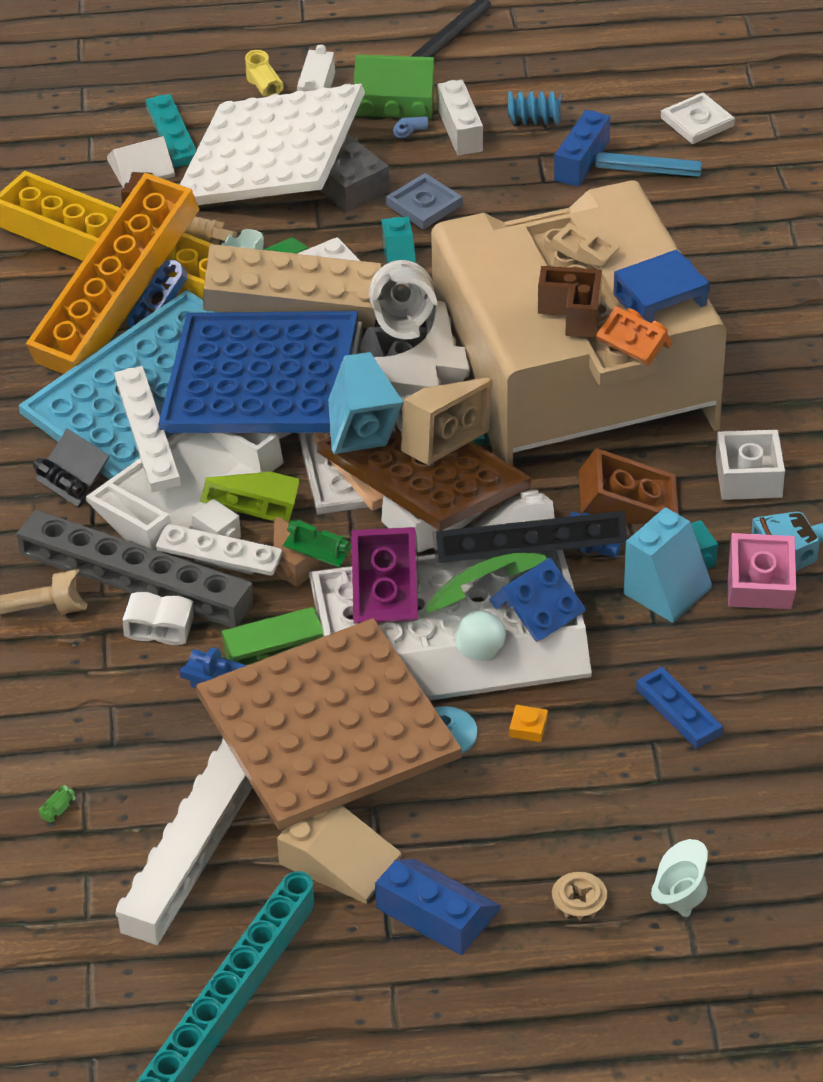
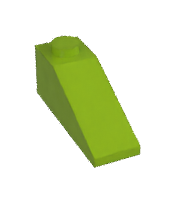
M271 471L206 477L200 502L207 504L212 499H215L232 511L271 521L280 517L289 523L300 479Z

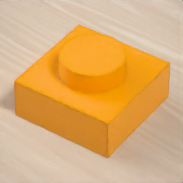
M516 705L509 728V737L542 742L548 719V710Z

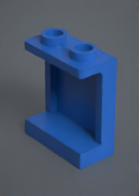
M677 249L614 271L613 295L626 310L628 308L635 310L644 320L650 323L655 321L656 311L692 298L700 307L707 306L708 293L710 292L708 280L705 276H701L693 267L691 261L686 259Z

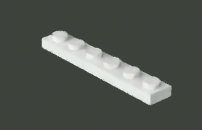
M143 366L114 372L117 388L151 493L181 486L180 476L164 430H159L158 423L160 417Z

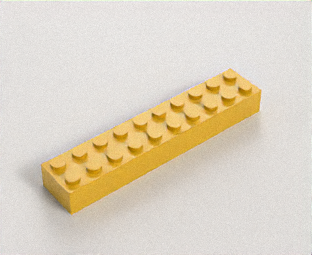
M24 171L0 192V228L84 261L120 208ZM183 233L165 261L176 260L187 271L186 282L177 296L187 289L203 300L209 247L212 243ZM170 271L168 275L175 278L177 273ZM162 282L161 285L168 290L169 286Z

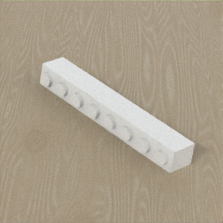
M224 738L218 750L211 753L204 773L196 777L189 797L181 801L176 818L165 827L163 839L158 847H153L150 851L143 871L135 875L130 892L126 898L123 897L119 901L116 908V917H118L120 933L154 945L159 944L252 790L251 783Z

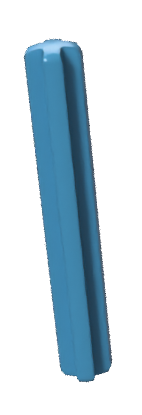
M599 152L596 155V167L602 169L700 177L702 172V162L694 160Z

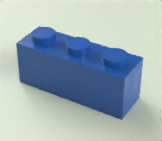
M584 111L554 154L555 181L577 187L580 186L595 164L597 153L603 152L610 142L611 116L597 111Z

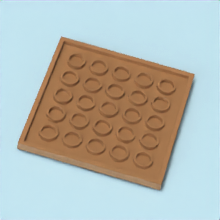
M374 618L196 685V693L278 830L462 757V748Z

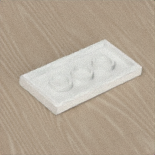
M298 433L317 515L368 507L363 498L356 493L352 485L345 480L338 469L327 458L317 453V445L312 440L313 433Z

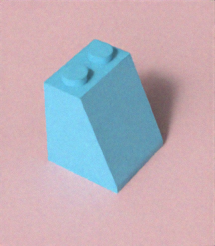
M371 352L346 355L341 363L328 399L331 450L333 453L338 454L386 446L402 407V399Z
M666 507L662 509L626 541L624 594L668 621L674 623L712 589V583L691 522Z

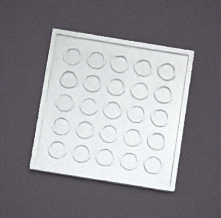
M344 84L334 88L322 87L313 91H296L285 95L274 94L264 98H248L243 101H226L220 104L180 185L192 189L198 205L323 189L365 94L362 84Z

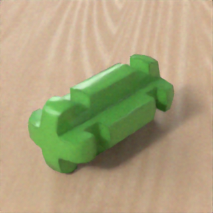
M66 785L60 786V792L56 791L44 803L46 807L41 806L39 808L40 817L48 823H53L55 821L54 816L58 818L70 805L69 801L73 802L76 798L75 792Z

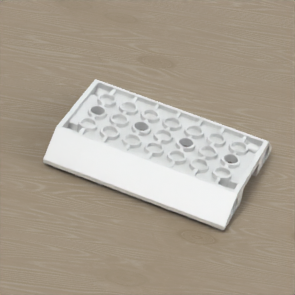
M563 549L534 552L545 555L546 559L551 557L575 592ZM435 554L419 556L418 606L422 609L418 611V621L377 623L429 700L592 677L586 628L582 614L541 641L536 642L512 607L509 608L507 604H504L496 610L489 599L501 588L529 570L509 577L505 566L461 585L466 598L439 610L427 613L425 607L447 581L461 571L494 557L436 563ZM352 566L309 572L316 613L321 621L323 635L327 636L356 625L353 620L346 618L349 615H353ZM482 597L485 601L475 602L471 599ZM485 611L491 613L505 625L506 638L504 645L498 650L493 659L476 660L466 657L457 649L455 636L461 620L471 612Z

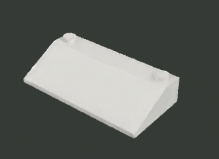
M275 433L173 434L167 441L180 476L181 486L151 493L141 459L139 458L87 495L86 500L125 540L157 550L156 544L166 524L193 529L191 515L205 505V503L200 502L206 477L272 472L282 465L283 458L279 437Z

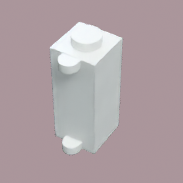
M318 45L316 50L308 51L297 85V91L306 92L322 87L331 88L335 75L334 52L326 51L324 45Z

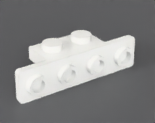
M172 524L165 525L156 544L158 551L193 558L196 563L253 575L254 572L273 575L282 556L281 548Z

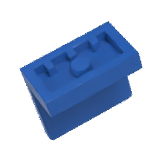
M551 557L501 588L489 599L496 610L504 604H507L509 608L512 607L536 642L541 641L585 611V607Z

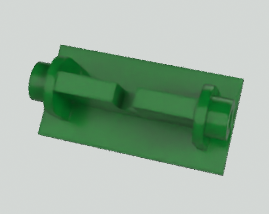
M300 519L290 521L287 528L290 534L283 544L285 548L340 568L352 548L349 541L345 540V536H338L325 530L318 532L317 527L303 523Z

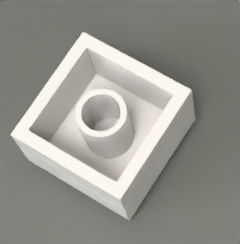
M778 430L717 432L716 464L722 500L782 498L785 469Z

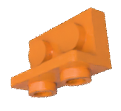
M615 306L596 334L600 342L647 366L651 364L662 346L669 349L673 344L667 333L668 329L657 321L650 323L644 320L635 310L628 308L626 311L618 306Z

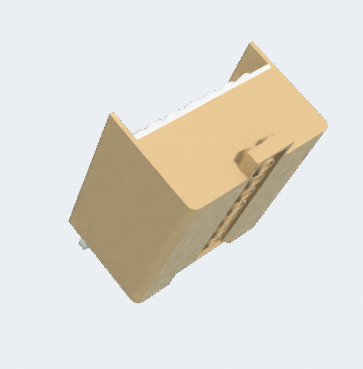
M626 181L590 189L571 207L506 222H502L486 213H480L443 221L433 227L431 237L434 293L437 301L446 302L448 314L452 318L451 333L456 340L455 346L465 347L467 360L471 365L469 376L465 377L463 381L487 377L492 379L491 415L487 435L489 436V444L495 456L513 466L514 452L700 408L713 430H720L727 329L709 299L707 306L700 307L692 298L655 312V321L668 329L667 333L673 344L669 349L662 346L649 366L600 342L597 337L565 336L566 315L538 314V282L541 266L602 270L598 333L615 306L626 310L613 295L614 271L676 249L679 251L637 181ZM568 223H571L589 236L598 231L619 245L620 248L603 266H597L575 260L557 251L550 245L553 237Z

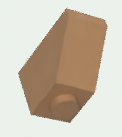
M277 517L274 519L273 547L281 548L282 556L275 573L282 580H287L295 587H298L309 579V572L318 571L323 568V561L283 547L285 540L290 534L287 531L289 523Z

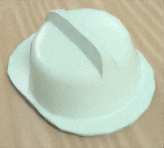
M688 839L677 843L666 852L659 864L655 883L652 887L651 895L655 902L666 904L674 911H678L682 916L688 917L692 909L704 900L708 890L704 875L708 862V850L705 844L699 840Z

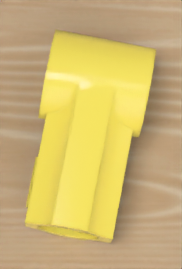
M262 50L248 52L245 57L247 81L255 84L265 97L274 94L279 95L284 88L283 82L269 64L268 54Z

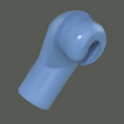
M402 118L393 127V132L398 138H407L414 131L428 130V118Z

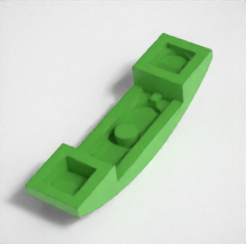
M513 553L494 557L473 565L447 581L430 599L425 607L426 611L431 613L466 598L461 588V585L504 566L509 577L539 565L547 560L546 556L536 553Z

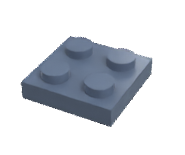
M424 173L386 196V205L403 217L409 216L411 222L425 229L463 205V197Z

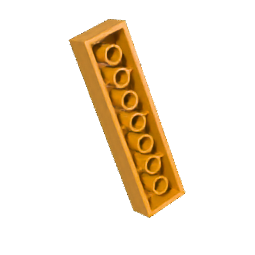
M144 173L27 341L26 345L36 364L65 374L110 342L160 266L198 213L199 207L192 189Z

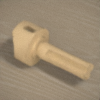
M80 570L54 573L52 586L0 595V614L52 605L54 603L60 614L86 610L87 603L79 595L76 587V577Z

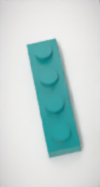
M171 94L145 99L146 108L159 137L164 136L173 168L189 165L197 150Z

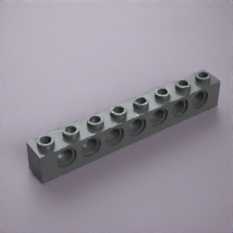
M35 510L16 533L20 555L65 571L79 569L80 571L77 575L129 593L149 592L160 597L181 596L193 601L194 615L231 628L239 626L253 606L251 582L192 563L186 559H180L161 551L147 548L132 541L109 535L106 532L85 527L79 523L70 522L52 514Z

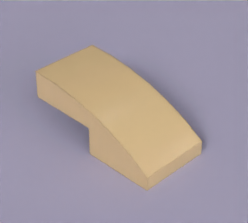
M568 223L553 237L550 245L552 248L575 260L597 266H603L620 248L619 245L598 231L589 236L571 223Z

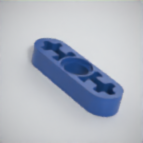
M168 260L160 266L129 314L127 320L129 328L136 325L140 318L144 319L152 314L146 310L147 306L155 312L177 296L187 279V271L179 262ZM170 271L176 272L177 276L174 278L170 277L168 274ZM162 282L169 286L168 290L161 285ZM162 291L164 294L163 300L159 304L153 305L151 302L152 296L156 292Z

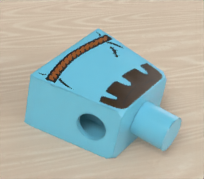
M798 511L753 518L751 534L795 536V565L797 571L817 561L819 543L823 542V523L811 526L803 513Z

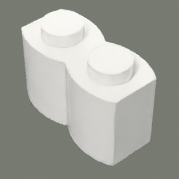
M149 592L132 593L122 620L124 636L137 641L156 640L169 645L186 644L194 618L193 601L181 596L160 597Z

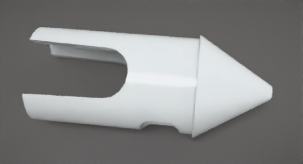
M397 260L382 266L372 278L369 297L381 328L389 335L399 339L419 337L420 325L428 318L433 306H438L434 285L428 272L414 262Z

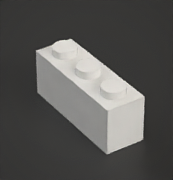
M451 80L437 84L438 111L457 156L482 152L483 125L463 80Z

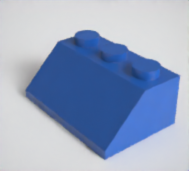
M417 859L395 860L375 882L376 909L461 956L501 909L500 904Z

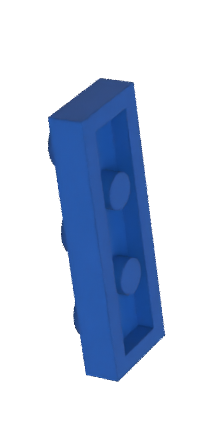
M663 667L636 680V690L696 749L722 735L723 726Z

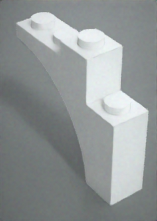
M437 301L438 306H433L430 315L426 319V338L420 344L397 355L374 357L399 396L412 395L427 387L463 382L464 378L469 376L471 365L467 360L465 347L455 346L456 340L451 333L452 318L448 314L446 302Z

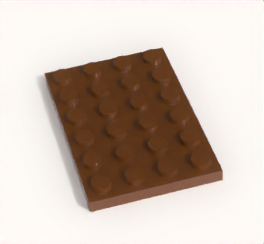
M396 422L386 446L334 454L331 450V436L317 442V453L439 531L531 487L530 476L472 441L427 465L401 451L402 435Z

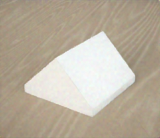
M164 136L117 148L107 155V160L123 188L126 182L129 183L132 172H150L162 179L175 177Z

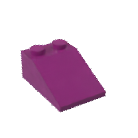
M415 527L351 530L354 624H359L374 618L376 623L418 621V544Z

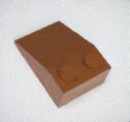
M595 448L579 469L581 514L584 512L598 514L624 511L626 524L648 523L665 507L679 515L675 474Z

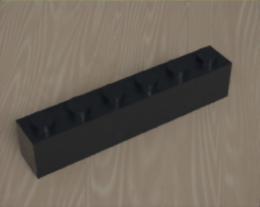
M624 511L433 532L436 563L498 557L513 553H534L625 543L628 540Z

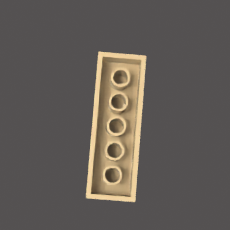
M210 244L204 285L203 310L214 312L357 311L358 322H362V327L368 329V327L375 326L376 320L375 311L370 302L369 288L372 278L381 268V263Z

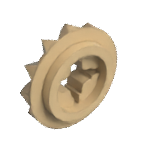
M572 872L556 881L552 889V899L555 909L563 911L566 918L572 915L577 916L581 921L584 916L589 915L594 918L597 911L604 910L607 900V889L598 877L590 873ZM574 892L578 893L579 896H585V902H581L580 899L573 900Z

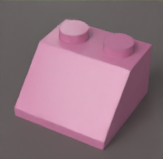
M732 533L728 569V606L791 609L796 593L795 536Z

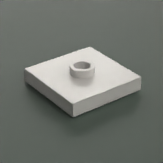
M703 92L661 110V119L692 144L735 126V118Z

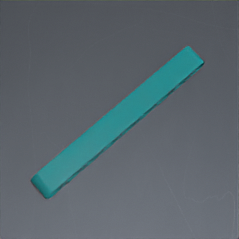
M295 871L283 878L136 1082H191L313 911L315 906L313 880L310 875L305 872Z

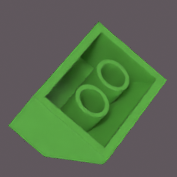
M355 56L354 85L362 84L365 90L355 116L427 117L432 119L435 103L434 57Z

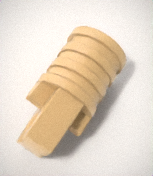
M196 216L185 230L186 234L215 245H220V241H225L229 234L233 238L237 237V232L223 229L224 222L211 221L210 219Z

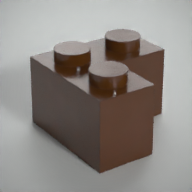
M541 266L538 282V314L566 315L565 336L596 338L601 304L602 270Z

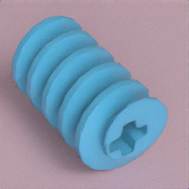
M508 91V118L511 117L513 125L517 124L519 117L522 118L524 125H527L530 117H532L534 125L538 124L540 117L543 118L545 125H548L551 117H553L555 125H559L561 93L559 98L556 99L554 91H551L548 99H546L544 92L540 91L538 98L535 99L533 91H530L527 99H525L522 91H519L517 98L514 99L512 91Z

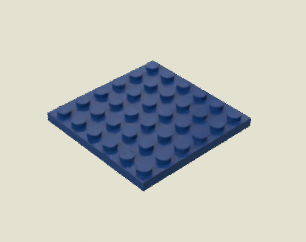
M358 312L187 313L158 423L159 430L175 434L330 432L328 399L344 356L352 355L359 321Z

